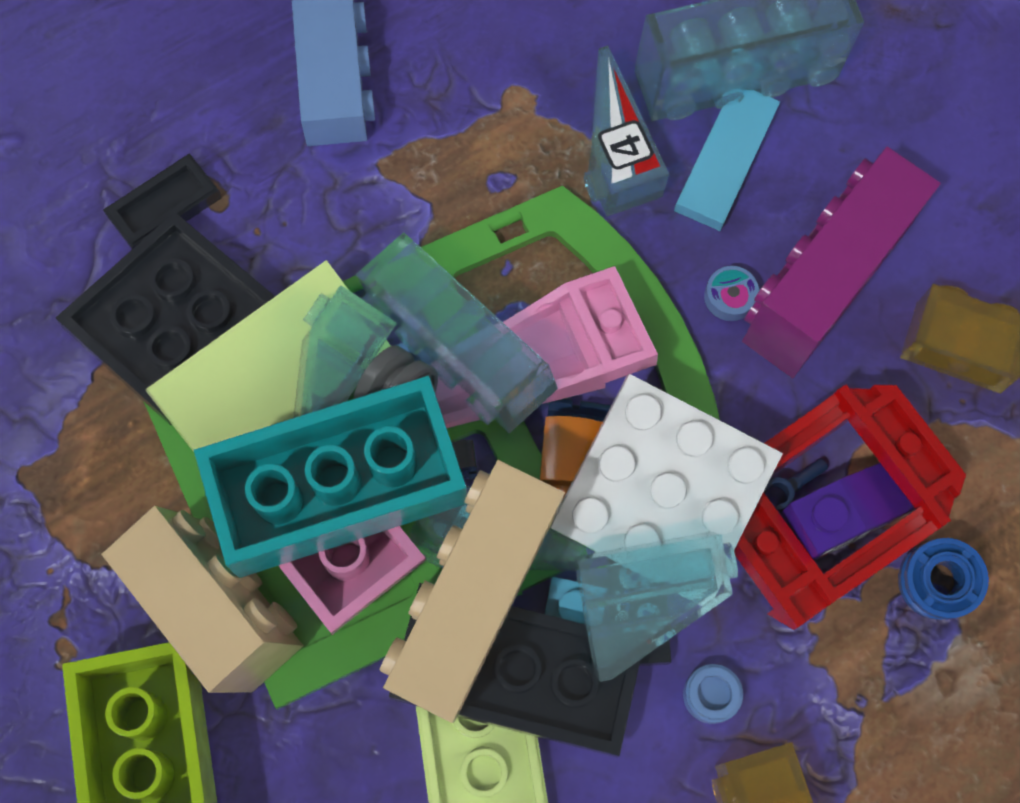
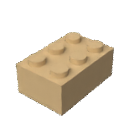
M153 506L101 554L208 693L254 692L304 646L293 633L297 628V624L291 615L276 602L270 605L257 589L262 585V581L257 573L239 578L226 567L214 522L207 517L198 519L192 517L184 510L175 512Z

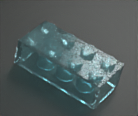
M709 0L648 14L645 17L634 71L651 121L665 118L680 120L698 110L711 107L722 109L723 106L740 103L744 98V92L752 90L762 93L764 97L769 96L772 98L785 93L791 88L807 84L814 87L828 84L839 77L862 29L864 19L856 0Z

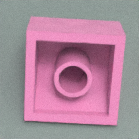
M398 526L278 566L333 635L426 561V558L402 528Z

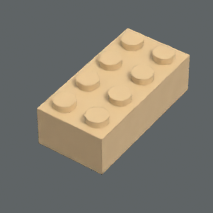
M497 460L490 474L482 470L479 471L465 499V503L468 504L466 512L470 513L463 529L452 525L438 552L439 564L444 567L435 585L425 580L410 607L408 614L417 621L407 641L396 637L383 660L380 672L388 675L383 686L384 689L451 723L456 721L559 510L565 492L500 460Z

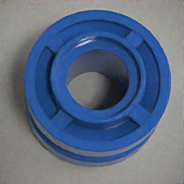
M940 538L922 544L906 555L899 568L898 586L904 601L914 612L928 619L946 620L965 616L982 603L988 590V571L982 557L973 547L957 539ZM936 564L945 566L953 575L954 586L948 595L938 592L931 583V571Z

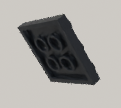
M173 212L55 319L66 332L171 426L170 421L149 396L146 389L275 296L177 213Z

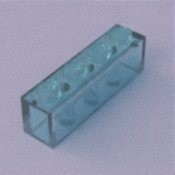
M404 232L356 274V277L367 293L361 298L366 308L381 323L390 318L399 327L394 331L395 334L414 355L417 356L423 350L433 360L430 366L435 368L438 378L449 389L452 390L455 386L459 385L470 396L465 400L466 403L485 424L489 425L495 419L508 433H511L558 389L549 364Z

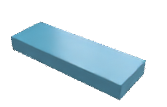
M734 82L674 208L675 212L721 231L780 101Z

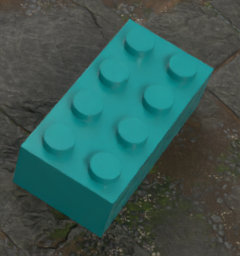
M429 376L194 449L225 565L239 578L466 504L467 488Z

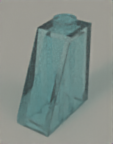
M710 531L573 557L593 669L598 680L602 682L614 679L732 595L730 579L737 578L738 568L735 553L730 542L723 543L721 534Z

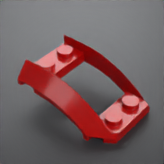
M846 384L800 419L764 442V444L783 453L772 474L774 475L849 422L916 509L823 574L763 492L733 554L772 606L773 610L768 612L767 615L793 630L800 627L951 521L949 518L955 498L961 493L966 473L897 385H873L870 389L849 388Z

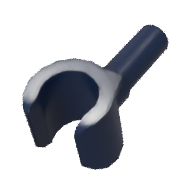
M820 458L788 479L781 477L772 478L769 480L764 493L773 487H778L785 492L786 502L775 507L781 513L793 502L795 493L825 472L828 466Z

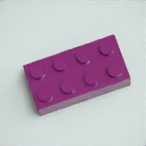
M888 146L874 163L865 158L847 181V188L839 198L834 196L816 221V227L810 235L804 234L787 256L785 260L787 263L778 275L773 273L754 298L756 302L744 318L750 324V327L742 342L793 379L904 236L941 183Z

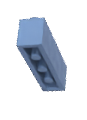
M292 0L300 116L306 145L317 146L367 141L366 121H375L372 90L362 89L361 77L371 76L368 45L358 46L357 33H367L364 2L355 3L354 0Z

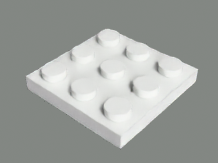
M628 374L574 477L550 528L705 608L783 453L647 382Z

